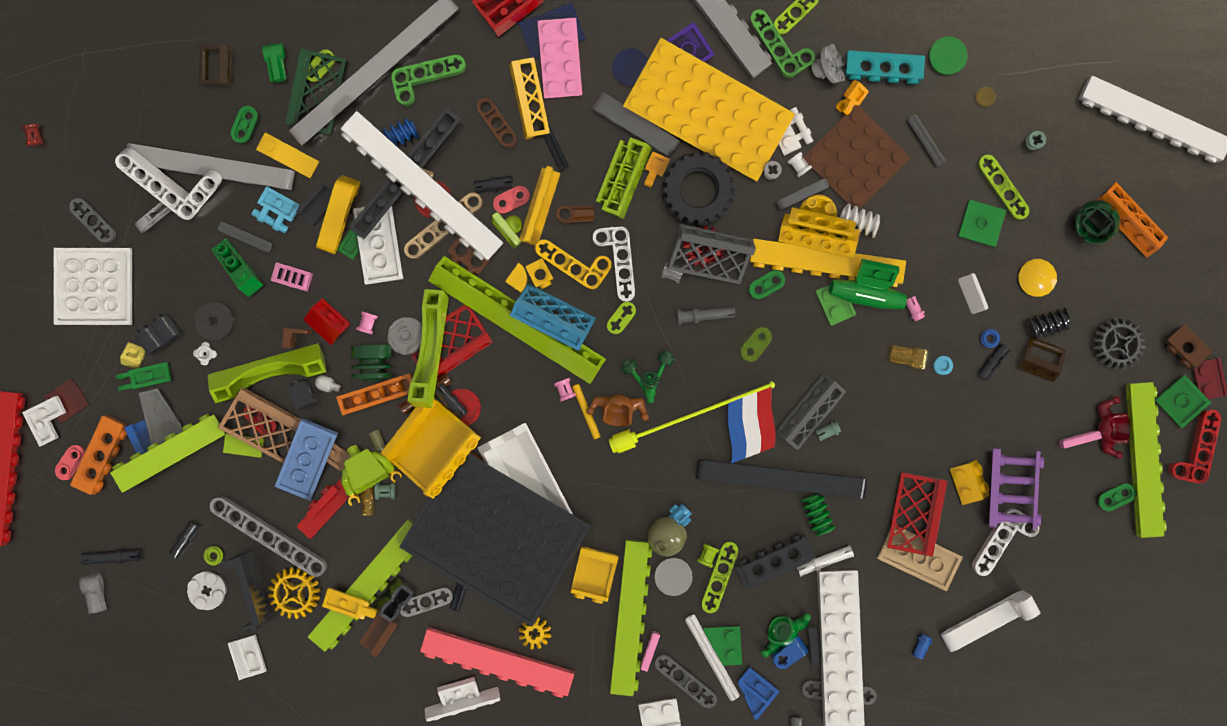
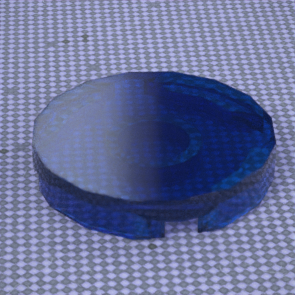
M628 48L618 53L612 66L616 80L624 86L633 87L648 61L647 56L644 52L634 48Z

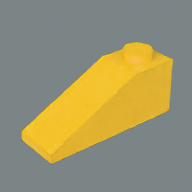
M264 133L256 150L310 179L319 164V161L267 133Z

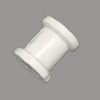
M801 152L788 161V164H791L798 173V178L812 168L811 165L806 163Z

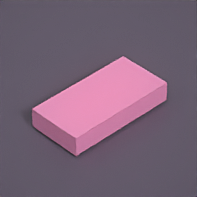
M1094 430L1059 441L1060 448L1065 449L1101 439L1102 437L1099 431Z
M652 631L640 665L641 670L648 671L660 637L659 632Z

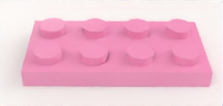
M576 18L538 21L544 98L582 95Z

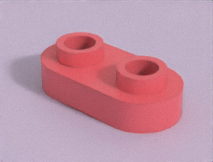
M523 186L514 187L495 197L493 201L494 209L498 213L506 214L525 205L530 199V193ZM518 192L524 194L522 199L516 197ZM501 200L506 201L505 207L499 206Z
M74 445L67 449L55 467V474L59 479L69 480L74 477L86 452L85 448L80 445ZM74 451L78 453L76 459L72 455ZM63 467H65V468L67 469V473H66V474H63V473H62V468H63Z

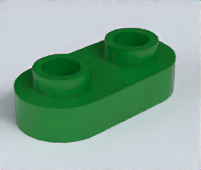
M244 106L239 110L231 129V137L237 143H246L251 138L259 117L255 108ZM251 113L252 118L247 120L246 115ZM240 131L245 132L243 137H239Z
M774 270L755 280L749 287L750 295L755 299H762L782 288L785 284L784 274ZM773 277L779 279L777 284L772 283ZM757 286L762 288L761 293L755 292Z
M1127 483L1119 484L1101 493L1098 497V505L1105 511H1113L1134 500L1136 496L1135 488ZM1124 489L1127 490L1126 496H1122V490ZM1105 498L1110 499V503L1107 505L1104 503Z

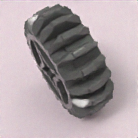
M1113 318L1112 323L1110 320L1105 321L1106 326H1099L1102 332H1095L1099 339H1093V342H1098V346H1093V349H1099V352L1095 355L1096 357L1103 356L1100 359L1101 363L1107 361V367H1111L1113 364L1114 369H1118L1119 365L1121 369H1126V364L1129 367L1133 366L1132 360L1139 362L1137 355L1143 356L1144 353L1140 349L1146 348L1145 345H1141V341L1146 339L1139 336L1143 334L1142 330L1136 331L1139 327L1138 324L1132 326V320L1126 322L1125 318H1120L1119 321L1117 318ZM1115 328H1123L1130 335L1123 337L1119 332H1116ZM1110 332L1111 342L1105 347V340ZM1118 340H1125L1120 344L1121 347H1114ZM1133 341L1132 351L1128 354V344ZM1116 350L1119 355L1123 356V359H1115L1109 352Z

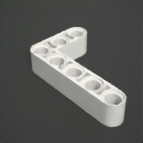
M132 148L124 149L115 159L116 166L178 216L186 220L194 217L222 181L219 172L210 170L193 190L188 193ZM123 156L128 157L130 162L125 161ZM139 169L144 170L146 175L142 174ZM207 178L212 179L215 184L209 183ZM154 181L159 182L161 187L157 186ZM196 192L201 193L203 198H200ZM170 193L174 194L177 199L172 198ZM185 206H189L192 211L187 210Z
M1022 590L941 633V637L948 650L953 652L1018 617L1027 621L1037 617L1041 612L1032 595Z

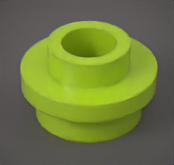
M217 546L207 548L204 552L206 563L209 565L219 564L223 560V551ZM212 552H215L217 554L216 559H213L211 557Z

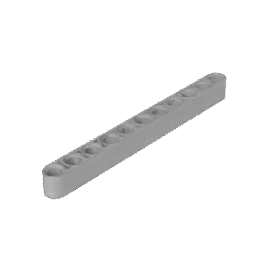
M438 0L289 130L292 136L301 146L458 10L459 7L453 0Z

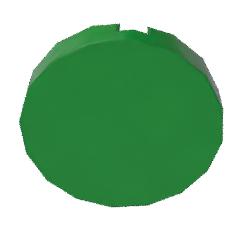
M954 37L938 39L929 51V61L932 68L942 75L958 73L965 66L968 59L965 45Z

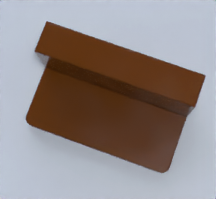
M284 328L282 347L296 348L297 333L312 334L313 331Z
M377 614L360 640V644L369 649L371 655L377 657L399 623L395 620L389 622Z

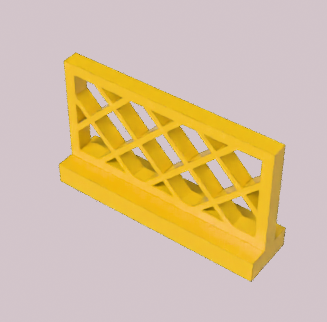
M547 166L541 169L520 236L522 242L534 246L540 240L560 177V173L555 172L553 167Z

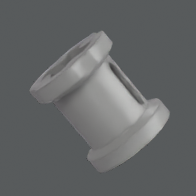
M770 161L763 170L764 176L769 180L776 179L781 174L782 168L778 162ZM773 166L776 167L775 172H776L777 174L772 173V174L770 175V174L768 173V172H769V168H768V167H770V168H772Z

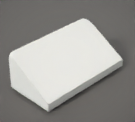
M972 273L958 279L971 313L975 314L987 310L989 307L976 275Z

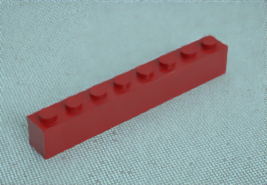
M0 391V546L7 545L11 538V531H9V523L13 519L11 504L15 500L13 486L17 481L15 467L19 462L17 448L21 443V436L19 435V429L23 424L21 410L25 406L23 393Z

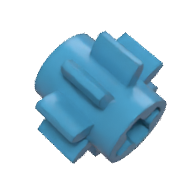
M675 504L669 510L672 513L669 518L675 519V522L679 525L682 524L685 527L691 521L689 516L692 513L683 504L679 507Z

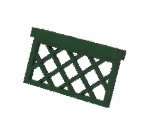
M300 49L285 122L286 125L295 126L301 113L306 111L309 114V108L316 104L319 105L320 101L334 92L329 93L323 84L324 82L333 77L337 83L336 89L341 86L346 63L345 58ZM311 55L320 57L324 64L314 70L310 64ZM323 58L331 59V60H329L328 62H325ZM333 60L342 62L340 70L334 74L327 65ZM310 66L312 72L308 74V69ZM326 66L331 76L321 81L316 71ZM314 73L320 83L310 89L306 79ZM339 74L338 81L335 78V75ZM305 85H306V87L308 88V91H306V92L304 93V89H305ZM322 85L327 95L317 100L312 90ZM310 92L316 102L306 108L302 98ZM302 104L305 109L300 112ZM334 118L329 122L328 130L320 129L318 132L331 134Z

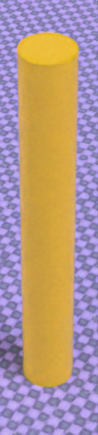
M579 384L572 386L595 440L601 436L593 416L586 413V409L589 407Z

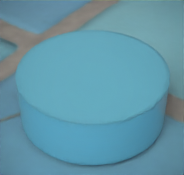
M939 356L933 362V369L937 374L947 375L953 369V362L947 356Z

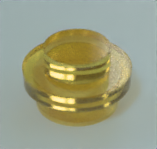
M983 87L978 90L976 99L980 105L990 106L994 103L996 94L992 88Z

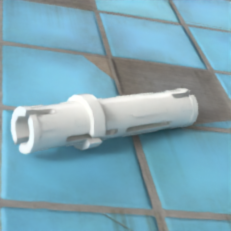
M848 545L821 557L814 558L810 562L797 567V571H799L800 577L813 571H821V568L854 557L853 551H851L852 548Z

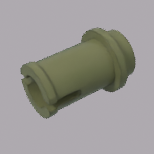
M378 429L369 433L368 436L375 450L373 451L381 453L386 445Z

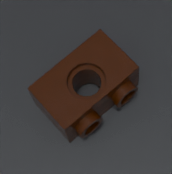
M1185 324L1166 341L1167 349L1173 355L1177 354L1181 358L1180 362L1187 369L1191 368L1194 370L1212 353ZM1183 345H1190L1193 351L1191 353L1184 352Z

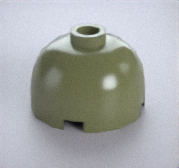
M668 517L658 518L648 531L649 546L660 556L668 557L677 554L687 540V532L684 526L676 523L675 519Z

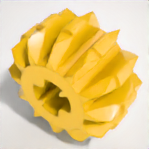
M539 616L533 627L522 622L525 628H519V632L525 633L520 635L519 639L526 638L523 645L526 646L530 642V649L534 648V644L540 649V642L546 645L548 641L545 638L551 637V634L546 632L551 627H543L547 621L543 620L539 623ZM534 628L538 629L537 632H540L536 637H533L532 633L530 634V631H533Z

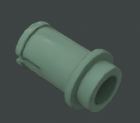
M831 421V424L816 430V433L819 435L825 432V434L819 436L820 441L835 434L839 435L838 433L842 431L837 421Z

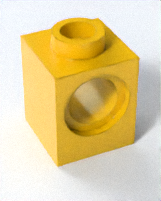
M543 258L526 266L536 288L540 286L543 289L552 284L550 281L553 280V277ZM539 269H543L546 272L543 280H538L535 277V273Z

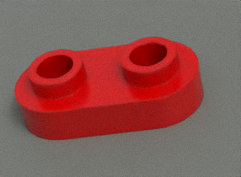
M257 411L256 416L252 415L254 423L265 420L263 413ZM249 414L244 415L246 420L251 424ZM276 421L268 422L271 425L270 431H276ZM265 423L255 426L261 435L268 433V430L265 429Z

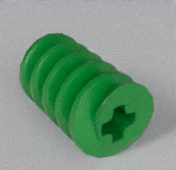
M819 494L801 500V502H807L803 509L810 510L806 517H812L808 524H815L811 528V531H817V534L814 536L826 534L835 529V525L829 524L833 521L832 517H826L830 514V511L824 510L828 504L821 503L825 500V496Z

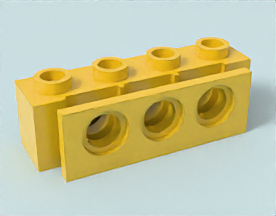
M792 208L790 214L784 215L778 241L854 258L860 230L855 229L856 221Z

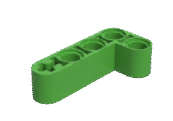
M761 9L755 10L752 13L750 25L783 77L792 78L812 65L815 60V54L811 49L804 48L792 55L768 14ZM756 16L758 18H763L762 25L759 21L755 22ZM767 31L772 32L774 39L766 40L764 33ZM782 48L784 55L781 57L776 56L774 49ZM808 54L811 58L810 62L804 63L801 60V55ZM786 64L793 65L794 72H786L784 66Z
M451 55L395 69L392 73V82L397 101L403 106L412 105L415 101L413 85L462 74L466 70L465 60L460 55ZM456 60H458L459 63H462L459 65L458 69H456L455 66H452L455 65ZM447 62H448V65L451 66V67H449L450 71H448V68H447V66H446V64H445V63H447ZM436 65L443 66V71L439 74L434 73L433 69ZM418 69L425 71L422 78L415 77V72ZM399 74H405L406 79L404 82L399 83L396 81ZM404 92L410 93L408 101L401 100V95Z

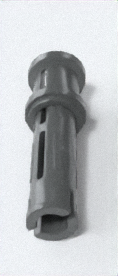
M735 306L706 309L693 307L692 309L684 310L677 308L678 325L687 322L697 324L701 320L736 317Z

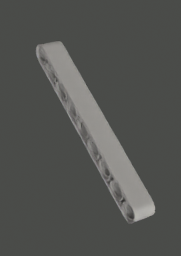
M127 143L126 148H132L158 169L204 176L210 170H215L225 180L292 190L295 174L293 170ZM125 156L124 160L130 162L128 157Z

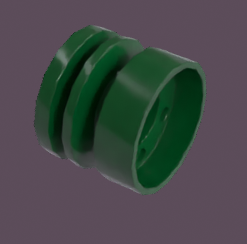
M391 345L351 346V358L360 360V364L351 366V369H360V373L351 374V379L381 381L392 378V373H383V368H392L390 364H383L384 359L392 358Z

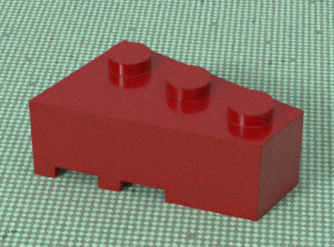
M543 0L472 1L477 11L498 37L544 2Z

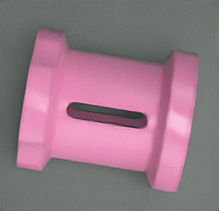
M361 312L362 318L356 330L372 335L373 324L378 316Z
M570 378L554 383V387H557L561 397L560 402L576 396L571 389Z

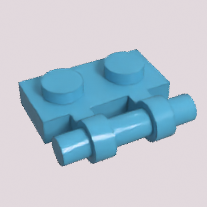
M266 186L257 202L264 206L262 211L255 208L251 215L256 217L259 222L269 224L275 231H281L285 234L289 227L284 225L283 221L287 219L292 222L297 214L296 210L301 205ZM270 210L279 215L276 220L268 216Z

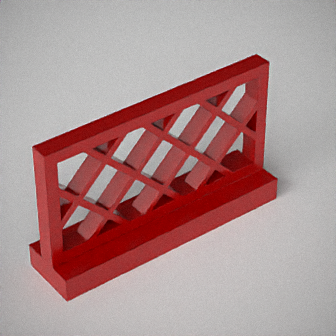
M465 304L446 316L445 323L451 321L455 322L453 333L444 331V334L452 335L450 346L442 344V347L449 348L447 357L440 358L437 379L493 343V340L474 311ZM467 309L471 314L469 322L460 321V313ZM458 323L468 325L466 335L456 334ZM471 326L479 327L482 334L477 337L469 336ZM455 336L465 338L462 347H453ZM414 353L410 356L417 365L418 358L416 356H419V353Z
M901 473L887 548L933 558L946 492V480ZM904 478L913 479L917 486L907 491L903 485ZM926 482L935 483L934 491L926 495L921 486ZM919 488L925 497L915 503L909 493ZM907 495L913 505L903 510L900 505V499ZM931 495H933V497H932V502H931L930 499L928 498V497H930ZM927 499L931 507L929 511L923 514L917 505ZM916 507L921 516L911 521L906 512ZM904 514L910 523L900 529L896 520ZM923 518L927 523V528L919 533L914 523ZM912 525L918 535L907 540L902 531ZM895 526L899 530L896 533H894ZM926 532L925 539H923L921 535ZM901 533L906 542L901 546L892 545L893 537ZM920 537L924 543L922 551L915 550L910 542Z

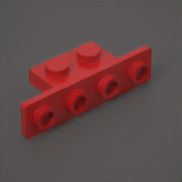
M341 479L331 487L328 485L320 493L322 497L319 501L315 499L307 507L309 509L307 515L297 525V528L309 539L347 501L349 496L345 493Z

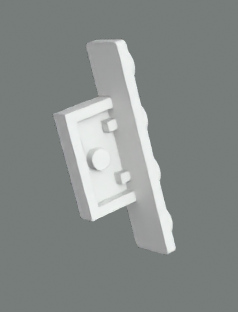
M474 677L437 687L442 703L426 707L425 719L427 722L438 720L442 717L456 715L463 711L473 710L480 706L500 701L499 689L494 687L479 692Z

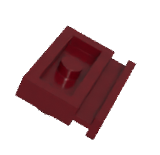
M1221 358L1205 360L1193 370L1196 387L1208 399L1227 396Z

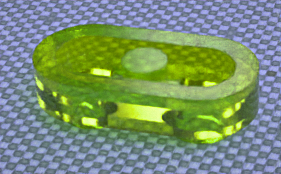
M760 327L753 332L741 348V356L744 360L752 362L759 358L772 340V334L769 329ZM760 333L765 334V340H759L758 336ZM749 348L754 351L752 356L747 354Z

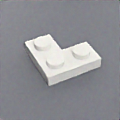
M57 395L22 413L40 447L59 438L50 420L67 412Z

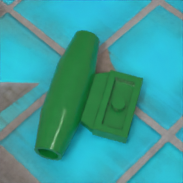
M862 259L856 272L857 280H832L829 286V295L850 303L878 309H904L907 302L906 294L889 288L895 283L900 271L899 266Z

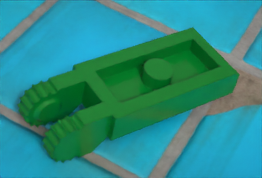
M168 362L129 370L127 373L115 375L116 379L119 380L126 377L131 379V384L120 385L118 387L119 391L132 388L138 389L172 381Z

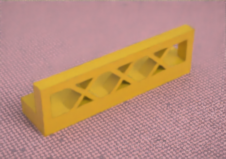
M534 57L511 61L509 68L524 139L549 134ZM530 63L532 71L529 76L521 72V64ZM527 81L535 85L536 90L533 95L525 91ZM531 100L539 104L540 109L536 114L529 110ZM536 118L543 122L544 130L534 132L533 122Z

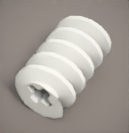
M849 203L843 208L839 217L856 221L858 230L861 232L865 229L866 236L872 232V238L875 237L880 224L879 214L872 218V212L869 211L865 215V209L863 208L858 213V207L854 206L851 210V204Z

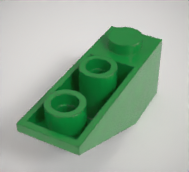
M227 238L212 249V252L237 288L245 295L250 297L263 286L255 272Z

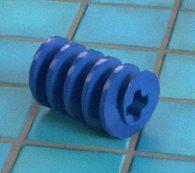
M404 118L403 125L397 121L396 128L390 124V131L383 127V135L397 148L398 141L405 145V138L409 142H412V135L416 139L419 138L412 118L410 122Z

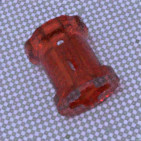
M38 123L22 126V130L25 131L26 146H35L43 143V140L40 139L38 130L40 125Z

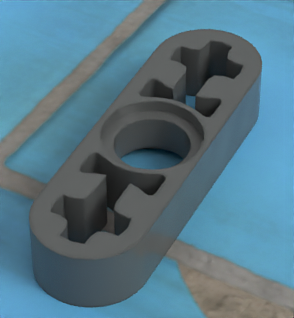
M825 178L780 199L776 204L779 211L830 186Z
M75 198L70 202L69 209L71 213L99 241L110 243L115 239L116 232L114 228L87 201ZM76 203H82V209L88 213L84 214L82 211H76ZM91 215H95L98 220L94 226L88 224V218ZM101 227L105 231L109 230L110 232L108 234L110 237L103 238V232L101 230L95 231V229Z

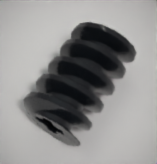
M1064 307L1063 312L1060 309H1057L1055 314L1049 311L1048 317L1045 313H1042L1040 318L1034 315L1033 321L1030 317H1027V325L1030 334L1039 340L1040 333L1046 338L1048 331L1054 336L1055 329L1061 334L1062 327L1068 332L1070 319L1067 309Z

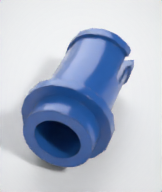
M921 634V637H918L919 641L912 655L924 660L928 647L933 642H931V637Z

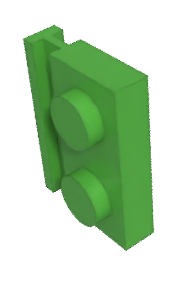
M830 285L815 292L830 326L855 316L856 312L852 303L829 295Z

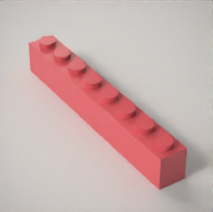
M430 627L426 631L420 651L424 653L425 657L435 659L436 656L442 658V661L448 664L456 662L461 664L460 667L464 669H479L481 674L490 675L492 673L498 675V679L504 681L512 679L520 686L526 687L528 684L534 686V689L537 691L545 692V690L553 692L552 695L561 698L568 696L575 671Z

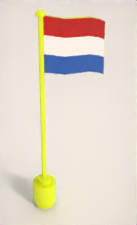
M770 381V384L639 434L628 429L612 435V438L608 439L613 453H621L635 448L639 437L728 404V427L732 444L731 463L774 448L775 426L771 408V393L775 383Z

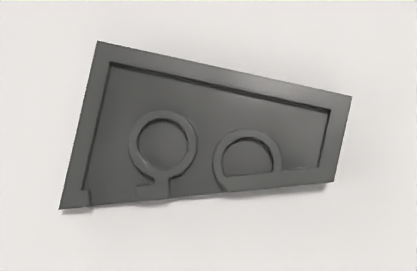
M158 389L139 393L151 445L156 442L160 445L165 442L164 438L172 433L178 435L183 432L181 424Z

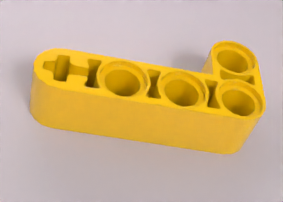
M344 175L336 180L316 248L336 254L352 201L358 194L361 181Z
M539 240L535 244V252L540 257L589 289L597 288L611 268V261L606 256L596 257L588 268L548 240ZM545 243H547V249H549L550 251H552L553 248L556 249V251L552 253L550 259L547 258V256L550 255L547 252L540 253V244L544 245ZM559 253L565 257V261L562 264H556L554 260L555 256ZM600 259H605L607 262V267L603 270L597 267V262ZM574 264H578L581 268L578 275H573L570 271L571 266ZM589 275L596 277V283L592 286H589L586 282Z

